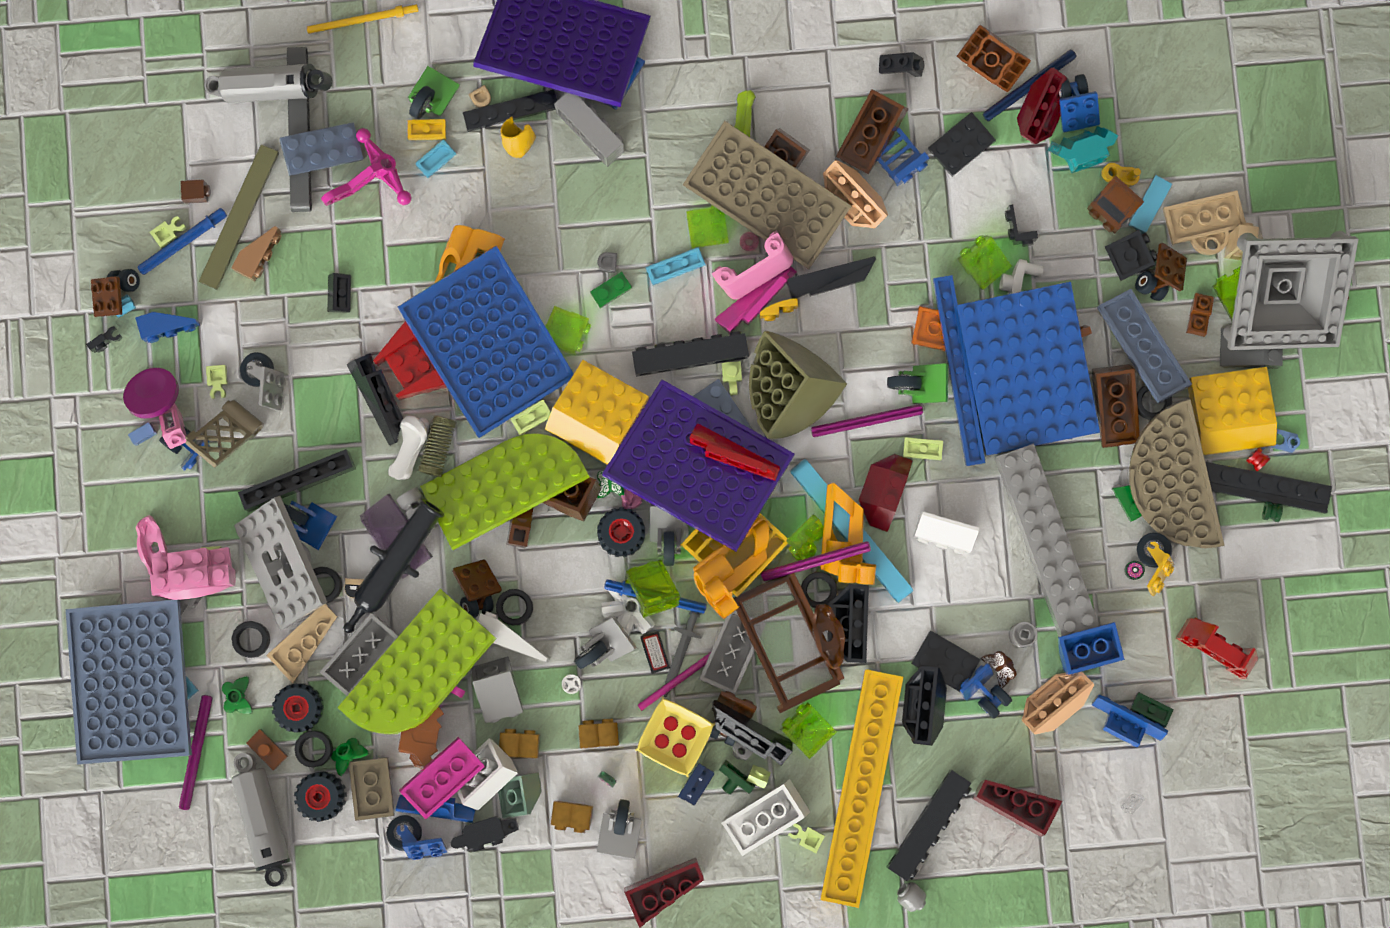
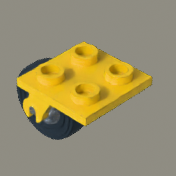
M1148 533L1139 540L1137 555L1144 565L1153 568L1158 567L1147 585L1150 594L1155 596L1156 593L1162 591L1165 585L1163 583L1165 578L1171 576L1175 567H1173L1174 563L1171 558L1172 546L1168 538L1160 533Z

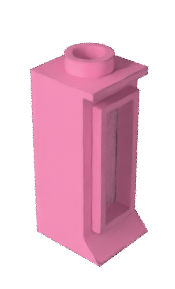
M174 403L168 411L159 415L162 437L170 449L186 443L185 437L187 436L183 427L182 414Z

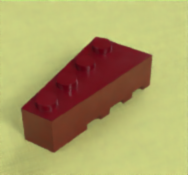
M989 780L981 781L972 797L977 802L1040 837L1046 835L1063 802Z
M693 858L624 887V893L639 928H641L646 922L657 916L662 910L672 905L678 898L688 893L705 879L697 858Z

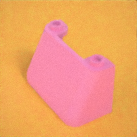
M777 230L771 233L765 241V250L769 256L746 271L737 275L734 268L719 266L712 270L713 277L731 299L742 298L793 264L792 253Z

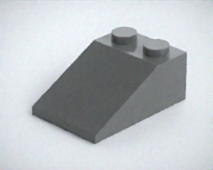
M1221 328L1220 366L1267 367L1268 369H1278L1283 366V349L1230 350L1227 347L1228 341L1223 336L1224 328Z

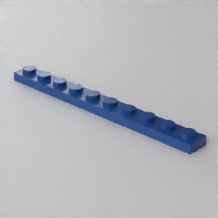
M953 276L933 278L965 465L984 464L986 462L956 307L958 304Z

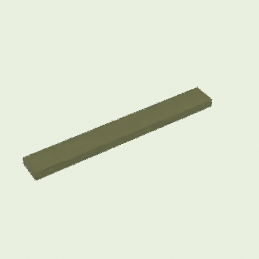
M260 145L200 277V283L218 290L279 155L278 151Z

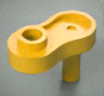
M1116 163L1105 165L1101 171L1105 181L1110 182L1116 175L1128 187L1134 186L1139 181L1141 174L1139 168L1122 167Z

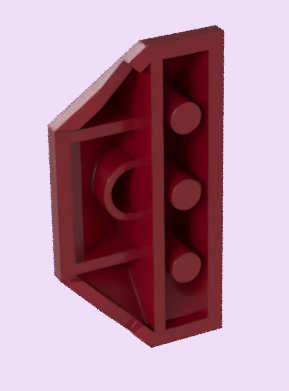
M1055 68L1049 69L1031 85L1017 116L1021 136L1033 144H1038L1051 137L1061 117L1060 89L1063 82L1067 80V77Z
M893 454L871 464L858 500L860 506L864 509V515L869 526L888 532L907 482L913 460Z

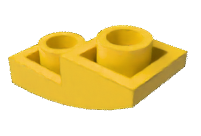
M798 299L783 300L766 307L760 312V319L775 321V318H779V310H782L783 313L794 312V309L798 307Z

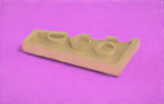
M327 604L321 606L266 656L294 683L338 616Z

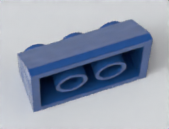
M1115 622L1058 637L1064 673L1068 675L1125 660Z

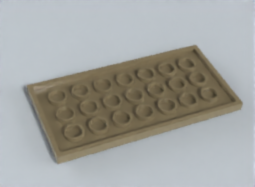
M726 121L723 122L683 183V186L765 241L771 233L777 230L792 253L793 259L808 270L852 207Z

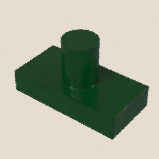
M727 760L719 768V771L729 778L722 787L729 795L738 786L748 794L756 786L748 782V777Z

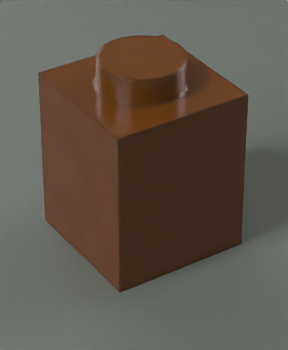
M204 180L181 181V200L185 204L208 202L211 190Z

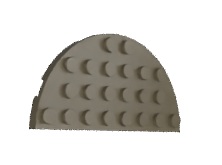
M1187 398L1159 412L1140 433L1130 458V490L1142 517L1155 531L1166 536L1169 540L1184 546L1200 548L1225 546L1191 400Z

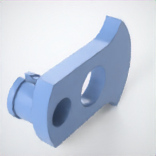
M1277 429V434L1283 436L1284 442L1281 445L1276 444L1269 447L1293 453L1300 445V439L1297 434ZM1291 440H1294V446L1290 443Z

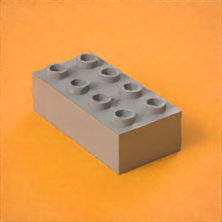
M565 93L554 103L556 113L607 167L610 166L624 153L623 138L617 132L613 133L610 130L611 126L604 118L600 119L596 115L598 112L592 105L587 106L583 101L585 100L584 97Z
M736 610L726 617L699 678L701 681L736 694L755 650ZM762 621L753 625L759 639L766 625Z
M370 613L320 673L348 696L399 635L374 613Z

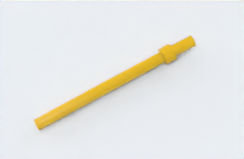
M417 4L405 7L402 5L395 6V9L307 26V32L310 34L394 16L397 18L404 17V14L419 12Z

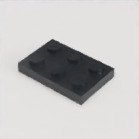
M971 112L929 146L928 150L953 177L995 143L996 139Z
M930 630L911 664L917 668L920 666L939 667L945 684L960 692L961 685L965 680L971 678L981 659Z

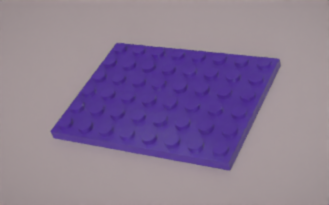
M497 0L474 59L473 67L621 107L651 15L596 0Z
M661 379L603 471L602 476L737 552L795 453ZM696 424H700L780 466L776 481L705 457V448L690 443V435Z

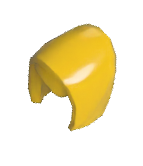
M511 116L501 127L502 145L506 152L514 158H522L536 139L531 126L526 124L522 130L516 126Z

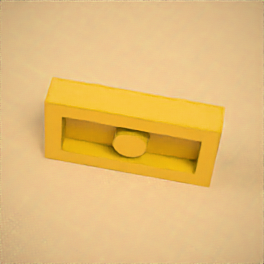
M445 119L407 120L408 140L446 139Z

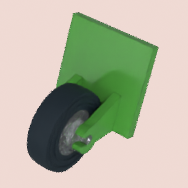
M427 66L408 96L409 102L412 103L409 114L415 119H420L426 112H433L441 117L460 84Z
M948 364L913 366V371H899V376L887 378V388L898 390L899 395L912 396V404L948 402Z

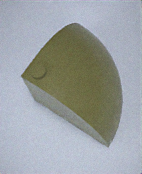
M770 331L763 332L754 351L756 353L754 364H751L750 401L752 409L756 411L758 417L756 419L757 423L767 438L781 439L803 431L820 419L835 403L847 383L832 367L807 348L782 335Z

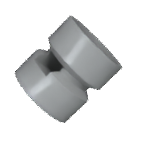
M416 487L396 499L401 509L406 510L405 516L408 520L419 507L420 499L423 496Z
M1020 622L1011 627L1009 639L1013 645L1024 648L1035 643L1038 633L1033 624Z

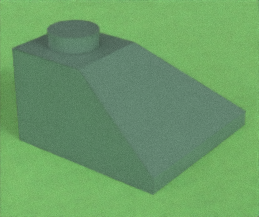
M539 772L514 776L498 791L502 818L531 814L542 792Z

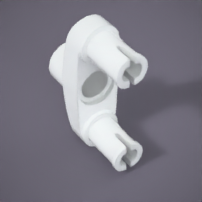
M1019 259L1012 275H1002L999 290L1006 291L1008 294L1021 292L1024 274L1041 277L1044 266L1027 263V260Z

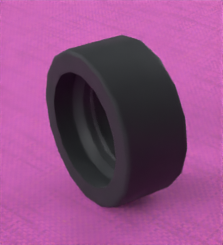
M1145 385L1137 392L1138 414L1145 419L1152 420L1159 412L1172 405V396L1164 400V406L1160 411L1149 412L1142 404L1143 395L1149 391Z
M320 566L314 568L313 571L316 576L328 574L333 578L335 583L332 593L325 597L328 603L334 601L342 591L340 575L329 567Z
M824 572L809 574L801 584V588L812 608H815L817 604L828 605L837 595L835 580ZM822 579L828 583L830 594L826 600L816 602L809 597L807 588L811 581Z
M509 589L499 596L496 603V612L504 623L512 626L521 625L531 617L533 602L524 591ZM511 596L521 597L526 604L525 613L516 619L508 617L503 610L504 602Z
M254 621L243 622L233 631L231 637L232 646L243 657H259L269 648L270 634L261 623ZM248 628L257 629L262 635V643L254 651L245 650L240 644V635Z
M321 731L305 732L299 736L295 743V756L306 767L322 766L332 756V741L328 735ZM313 737L319 738L325 744L324 755L315 761L307 759L302 750L305 741Z

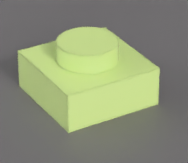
M753 765L747 781L765 788L771 772Z

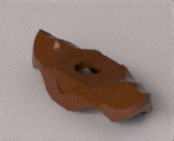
M817 604L812 625L815 644L827 665L831 669H837L844 660V630L830 606ZM824 631L832 633L833 638L831 641L826 642L822 639Z

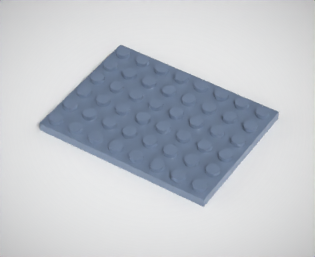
M180 600L65 609L77 765L192 755Z

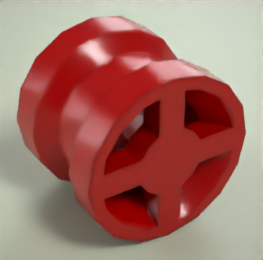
M1259 447L1246 461L1251 463L1256 471H1259L1271 458L1268 455H1264Z

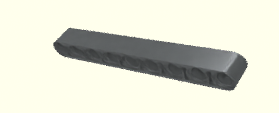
M288 47L287 65L308 64L307 47ZM309 98L288 99L289 136L309 132ZM311 171L289 176L291 212H311Z

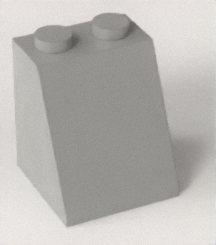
M509 656L471 668L472 683L485 723H495L502 718L516 717L523 713L522 702Z

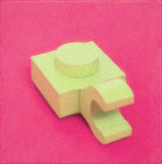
M741 362L721 363L723 383L729 382L730 396L737 395V382L742 381Z

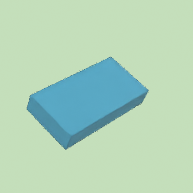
M443 139L419 159L415 165L429 178L457 154Z

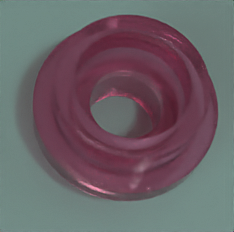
M747 232L741 236L740 246L743 250L753 251L757 248L759 240L754 233ZM751 239L753 243L747 245L745 241Z

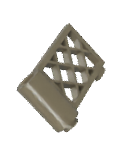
M228 400L222 406V412L197 432L193 430L185 437V444L214 468L246 441L254 438L264 426L259 419L235 400ZM223 418L228 422L229 426L219 425V420ZM207 430H216L217 436L207 435ZM220 431H229L230 437H221ZM233 432H240L244 437L234 438ZM204 440V446H198L194 441ZM208 441H217L218 447H208ZM221 442H231V448H222ZM209 452H219V458L215 460L209 455Z

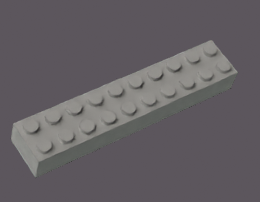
M1034 444L997 456L995 461L1058 637L1099 626Z

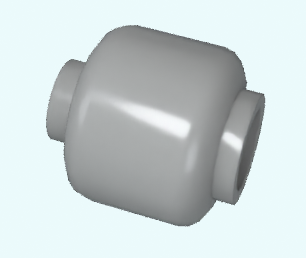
M904 883L897 891L898 902L910 912L921 910L926 904V893L916 883Z

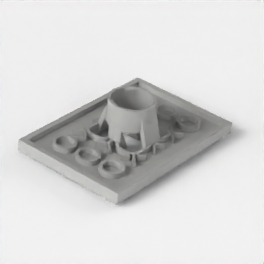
M280 496L271 499L234 525L280 630L289 627L328 603L311 566L310 552L301 543ZM267 552H269L272 562H270Z

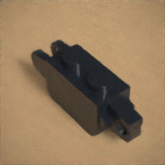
M498 816L481 820L464 826L462 830L463 835L454 837L450 842L451 847L458 849L467 846L468 850L473 849V852L485 849V844L491 843L492 846L503 843V839L507 835L519 830L516 818L501 820Z

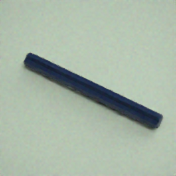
M1070 49L983 112L985 120H992L1028 94L1031 85L1049 69L1055 68L1059 71L1077 57L1076 53Z

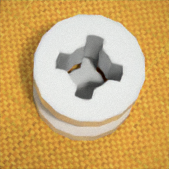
M567 675L563 678L562 688L565 692L575 694L581 689L582 682L578 676Z

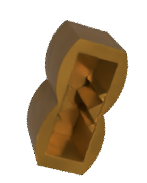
M601 719L602 723L594 724V720L582 721V725H578L580 749L619 746L617 722H613V719Z
M505 729V732H500L499 747L509 757L539 758L540 734H536V730H524V733H516V729Z
M554 801L550 825H554L556 830H566V827L574 828V832L585 833V830H590L593 806Z

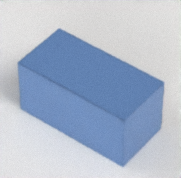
M148 422L129 433L128 436L132 443L137 446L156 435L157 432L152 424Z

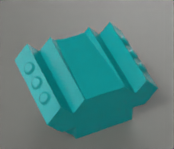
M1097 126L1094 133L1084 130L1083 133L1076 136L1063 137L1060 145L1051 141L1047 151L1064 158L1070 172L1075 173L1105 162L1106 158L1110 156L1107 147L1114 145L1119 135L1107 128Z

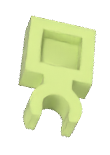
M178 216L171 220V224L168 225L164 221L150 231V234L161 248H164L177 238L175 232H182L186 229L184 224L180 227L176 226V223L181 220Z
M206 366L207 385L213 386L210 391L211 398L215 399L217 391H220L221 397L225 398L226 392L222 385H228L227 366Z
M793 824L794 827L798 828V833L796 835L789 833L788 835L793 839L800 838L799 845L817 853L825 836L809 827L804 832L800 825Z

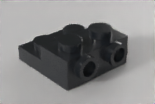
M1137 230L1105 246L1120 281L1156 265L1157 253L1154 249L1150 250L1148 243L1151 241L1146 232L1142 233L1141 230Z

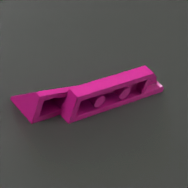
M790 266L785 271L738 299L715 318V322L728 333H731L742 321L749 325L787 284V279L792 278L797 271Z

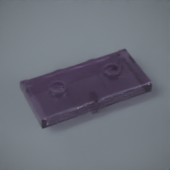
M390 494L384 496L360 515L361 522L382 550H387L408 521ZM424 543L410 563L411 567L415 570L433 557ZM403 574L402 579L409 576V574Z

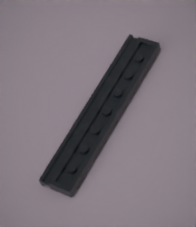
M1205 462L1211 489L1214 493L1261 502L1269 501L1272 504L1279 503L1283 506L1323 514L1328 513L1327 509L1332 486Z

